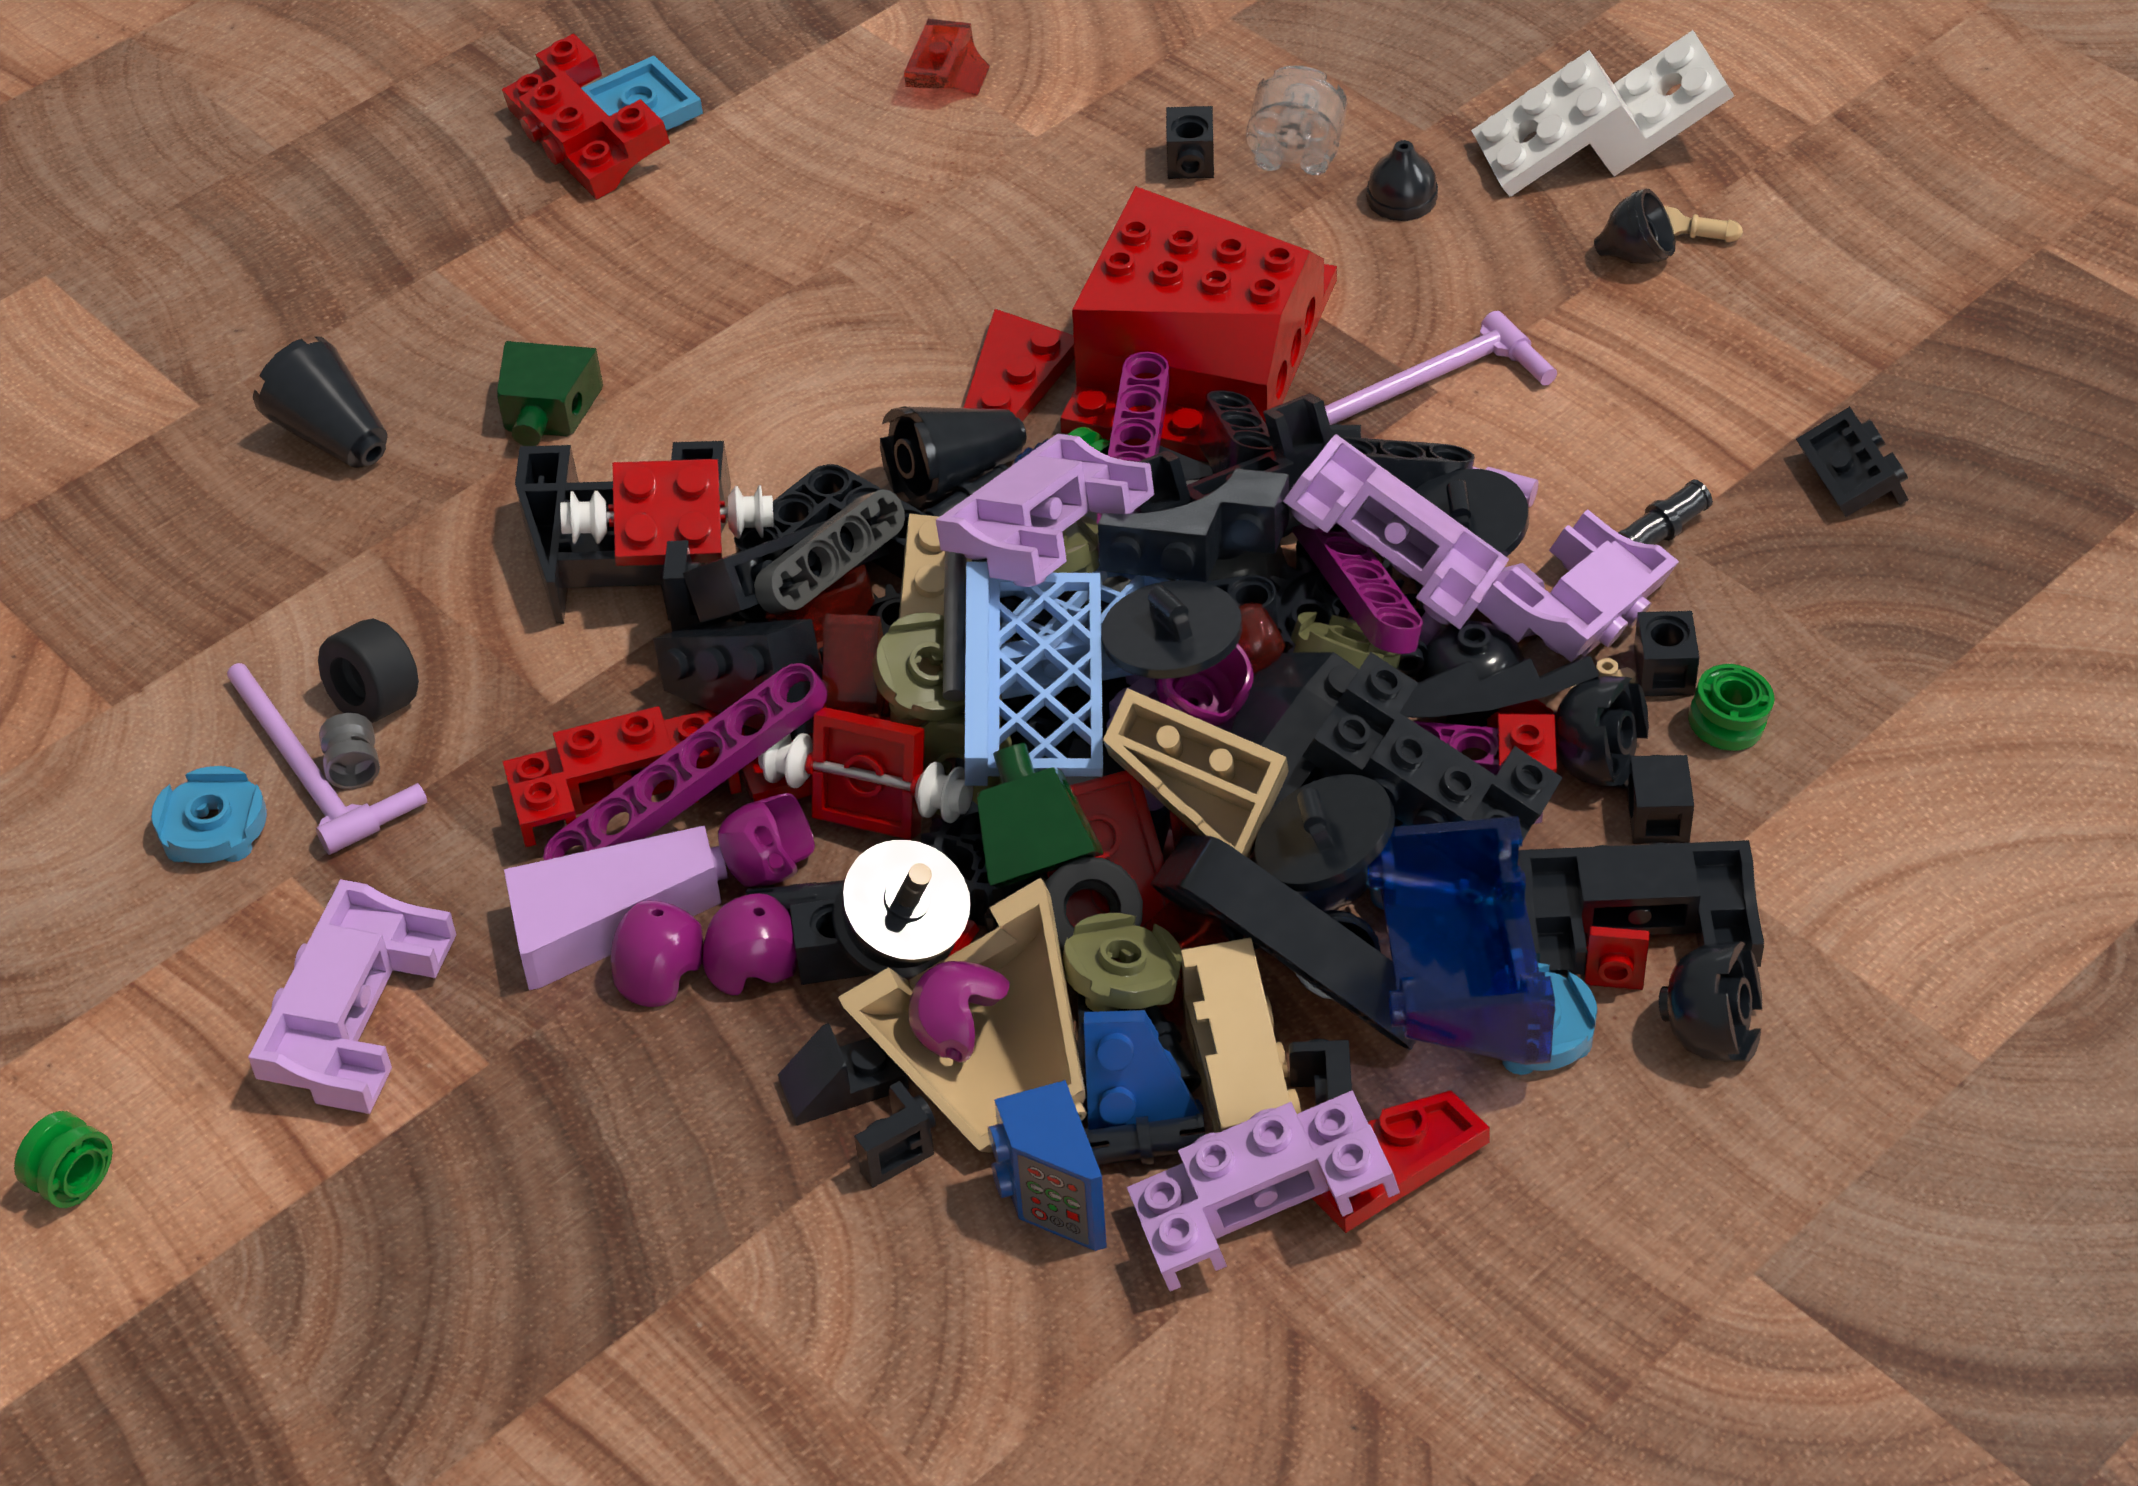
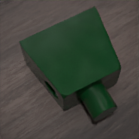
M506 341L497 388V399L503 427L512 432L513 439L522 446L538 445L543 435L567 437L574 434L603 387L597 349Z
M1026 743L1012 745L993 753L1002 784L977 793L986 869L990 886L1003 888L1055 871L1064 863L1081 857H1097L1104 854L1090 823L1061 770L1052 767L1034 772Z

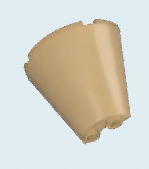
M1041 878L990 907L999 925L998 928L939 962L965 961L980 964L1001 973L1010 982L1007 995L993 1006H982L968 1002L974 1021L975 1043L973 1053L965 1063H958L953 1059L940 1057L920 1043L910 1027L908 1009L911 995L918 980L929 969L910 980H906L888 967L838 997L843 1008L981 1152H993L989 1140L988 1127L997 1124L994 1099L1066 1080L1080 1120L1082 1121L1087 1115L1082 1105L1085 1100V1089L1050 893Z

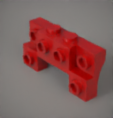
M574 33L554 42L548 48L535 54L540 68L522 76L518 81L502 89L509 111L520 121L528 138L533 143L539 140L550 161L554 165L561 163L596 200L615 190L623 177L639 161L670 143L664 122L641 99L608 116L581 89L582 86L602 76L596 55Z
M660 706L554 732L553 737L556 748L502 761L525 848L536 845L532 827L563 819L567 826L576 819V815L585 813L715 718L717 713L706 709L664 720ZM710 747L704 750L697 759L696 767L698 769H705L712 766L719 757L720 748ZM736 772L726 780L731 795L742 792L739 772ZM670 779L660 782L654 788L652 796L672 791L674 789V780Z

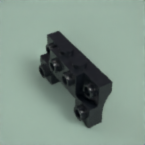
M1308 393L1263 411L1273 451L1188 485L1180 458L1169 450L1138 461L1150 463L1154 495L1136 508L1133 514L1172 509L1197 501L1225 484L1235 469L1289 474L1290 492L1300 476L1333 437L1324 401ZM1290 506L1289 522L1282 538L1290 535L1294 530L1293 527L1302 524L1293 516ZM1222 548L1217 559L1235 558L1245 551Z
M1370 652L1302 757L1331 776L1354 774L1376 781L1388 794L1394 807L1395 818L1414 829L1424 839L1434 842L1491 881L1496 882L1511 863L1530 828L1542 814L1563 777L1516 746L1513 747L1501 763L1495 775L1400 713L1418 685V682Z
M1749 840L1671 844L1654 843L1624 846L1599 845L1595 847L1517 851L1516 878L1522 915L1521 938L1525 963L1537 962L1550 965L1549 972L1560 975H1567L1568 972L1574 975L1585 974L1587 960L1585 938H1589L1590 927L1596 926L1649 931V935L1696 933L1698 947L1720 942H1743L1745 945L1742 950H1751L1755 956L1757 967H1761L1764 939L1757 906L1754 863Z

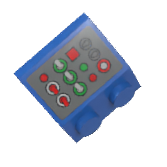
M1066 1080L994 1099L997 1124L988 1127V1135L994 1157L997 1161L991 1165L1000 1198L1011 1196L1017 1216L1022 1221L1094 1251L1107 1248L1102 1175Z

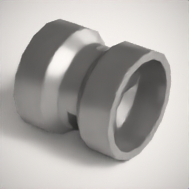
M343 713L327 719L319 731L320 746L325 754L323 765L326 779L333 786L341 789L361 788L373 782L379 774L380 765L377 751L374 748L375 735L372 723L365 716L357 713Z

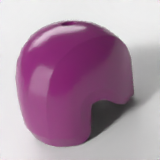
M1237 644L1235 649L1218 664L1199 673L1184 677L1155 678V686L1159 702L1216 727H1220L1234 717L1243 707L1252 687L1254 673L1248 656L1241 646Z
M789 793L772 796L742 806L730 814L722 822L718 830V843L723 859L732 875L744 887L759 888L770 886L793 877L798 872L795 863L807 858L813 853L815 848L814 837L803 810L796 798Z
M760 893L742 896L726 903L713 916L705 935L702 957L704 971L714 987L729 995H739L748 977H757L766 982L778 983L794 975L797 966L792 918L790 913L776 898Z
M648 900L635 904L621 919L612 940V977L614 985L621 995L627 1000L645 1007L668 1005L674 1001L678 994L681 975L689 970L697 971L703 963L704 938L701 924L687 911L670 903Z
M965 961L939 963L925 972L913 989L908 1009L910 1027L920 1043L940 1057L950 1058L958 1063H965L971 1057L975 1043L974 1021L968 1002L982 1006H993L1007 995L1010 982L1001 973L980 964Z

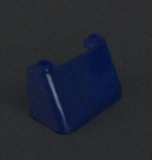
M1518 816L1394 827L1384 849L1367 866L1370 888H1380L1397 989L1389 991V1011L1392 1027L1403 1026L1405 1038L1521 1065L1546 1064L1551 1062L1555 996L1551 976L1545 977V972H1539L1525 902L1526 877L1525 872L1521 871L1520 865L1518 866L1519 846H1522L1523 842Z

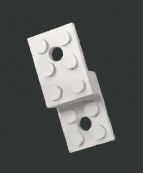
M1692 30L1639 67L1633 69L1614 84L1591 51L1588 50L1536 87L1528 90L1514 102L1490 116L1471 131L1501 187L1511 197L1588 144L1593 147L1612 175L1616 176L1733 98L1734 94L1703 44ZM1681 84L1676 92L1665 96L1673 86ZM1537 132L1531 140L1522 143L1529 134Z

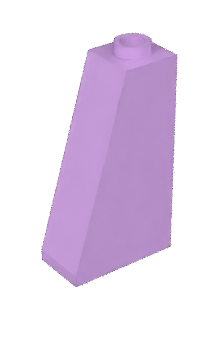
M705 825L504 869L520 957L529 990L546 986L610 956L612 940L618 924L623 916L638 902L652 900L670 903L687 911L692 916L721 904L717 881L728 878L725 861L719 846L710 848Z

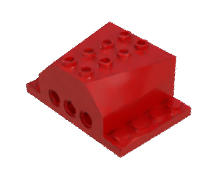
M1135 186L1072 309L1076 388L1060 417L1061 433L1069 434L1079 427H1088L1099 433L1103 439L1110 440L1123 364L1133 354L1153 352L1163 356L1168 361L1169 390L1160 446L1194 460L1208 462L1198 444L1207 394L1216 390L1242 394L1252 401L1265 422L1263 411L1283 404L1337 282V266L1324 264V258L1307 249ZM1140 373L1138 375H1135L1134 377L1140 379H1152L1157 377L1158 375L1152 373ZM1144 405L1129 408V410L1135 412H1147L1153 409ZM1129 439L1123 443L1137 446L1146 444L1147 441L1143 439Z

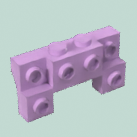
M1056 434L937 518L936 526L940 550L961 553L966 558L972 560L987 558L990 578L1013 581L1015 585L1020 587L1041 584L1049 574L1067 562L1062 531L1088 512L1133 514L1136 508L1154 495L1150 463L1126 461L1105 455L1091 447L1079 436Z
M1337 434L1331 438L1283 500L1284 503L1292 508L1293 516L1303 525L1311 529L1320 528L1328 533L1334 524L1338 523L1358 543L1371 547L1389 560L1398 572L1421 583L1423 588L1416 598L1424 603L1423 608L1427 614L1442 624L1449 625L1452 623L1459 629L1462 628L1509 561L1502 553Z
M1587 509L1573 528L1568 525L1563 529L1549 549L1553 555L1562 561L1564 567L1569 571L1559 579L1550 593L1516 566L1510 571L1502 584L1499 581L1492 584L1477 606V609L1487 616L1498 630L1509 634L1517 642L1534 631L1551 650L1562 654L1572 662L1580 654L1585 657L1600 643L1608 648L1621 635L1627 625L1630 628L1633 627L1637 622V613L1646 612L1651 605V602L1646 598L1666 581L1679 561L1659 545L1644 544L1622 536Z
M340 879L308 943L300 946L296 954L294 970L285 987L278 989L272 1002L271 1014L248 1056L255 1078L310 1089L315 1104L370 1114L392 1066L385 1046L359 1042L358 1040L393 970L436 978L456 937L451 913L407 904L393 899L367 884Z
M1353 1090L1298 1114L1292 1102L1277 1108L1259 1111L1245 1122L1219 1133L1206 1134L1198 1138L1193 1144L1178 1150L1183 1161L1182 1164L1127 1187L1158 1267L1170 1292L1181 1287L1175 1273L1209 1257L1215 1271L1227 1267L1217 1244V1238L1327 1192L1329 1189L1342 1217L1354 1212L1349 1197L1379 1184L1383 1185L1388 1197L1400 1193L1393 1171L1371 1125L1368 1124Z

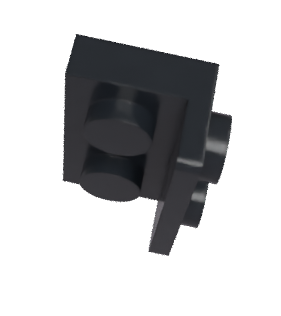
M1850 406L1796 438L1803 453L1845 517H1848L1888 492L1892 493L1899 505L1909 500L1900 484L1907 480L1908 476L1893 452L1883 457L1879 449L1886 444L1870 419L1861 424Z

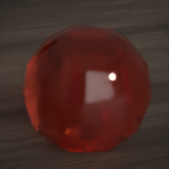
M1245 603L1239 606L1243 629L1238 645L1245 651L1251 662L1253 673H1256L1280 658L1285 648V642L1262 604Z

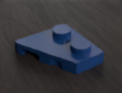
M1145 1010L1084 1012L1089 1130L1136 1124V1117L1148 1116L1150 1122L1194 1116L1202 1113L1204 1121V1108L1199 1099L1195 1100L1181 1078V1069L1170 1051L1162 1047L1158 1040V1031Z

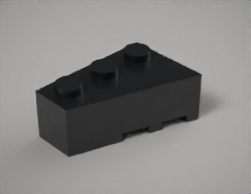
M812 619L697 623L653 638L664 691L719 714L776 672L790 664L801 663L808 665L824 682ZM800 681L794 684L787 694V702L793 703L802 700L808 694L811 683L809 681ZM828 697L826 698V701L822 708H830ZM755 714L749 717L744 724L760 730L765 722V715ZM814 716L790 733L792 740L801 733H813Z

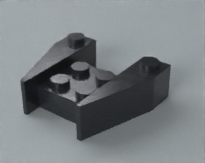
M724 441L673 442L671 460L718 459L720 501H725V507H728L727 497L730 494L731 480ZM571 445L520 446L515 487L524 525L556 624L564 623L568 588L661 585L667 618L670 621L663 581L665 564L616 566L614 527H609V522H607V533L600 543H596L591 533H581L576 544H573L572 534H562L560 503L570 502L571 491H574L579 502L590 501L594 491H598L605 499L606 509L609 511V505L614 504L613 481L579 482ZM721 523V533L726 523Z

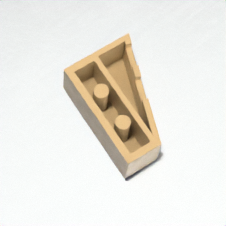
M1128 688L1103 738L1109 756L1196 835L1216 837L1238 850L1247 858L1250 857L1259 829L1271 812L1289 770L1286 756Z
M1251 937L1181 950L1183 1022L1195 1067L1202 1079L1200 1085L1213 1132L1219 1133L1249 1120L1259 1111L1277 1108L1289 1102H1292L1296 1113H1300L1301 1107L1296 1090H1287L1285 1077H1288L1286 1055L1282 1043H1276L1271 1004L1269 998L1264 993Z

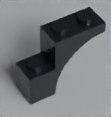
M1235 469L1232 476L1219 489L1192 503L1148 513H1103L1098 522L1100 571L1207 583L1222 548L1275 554L1289 522V505L1283 502L1289 493V474Z

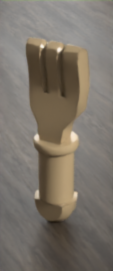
M1664 206L1670 218L1675 237L1680 234H1690V238L1698 236L1734 242L1742 236V227L1735 220L1729 219L1725 221L1702 218L1697 214H1694L1693 218L1685 217L1676 208Z

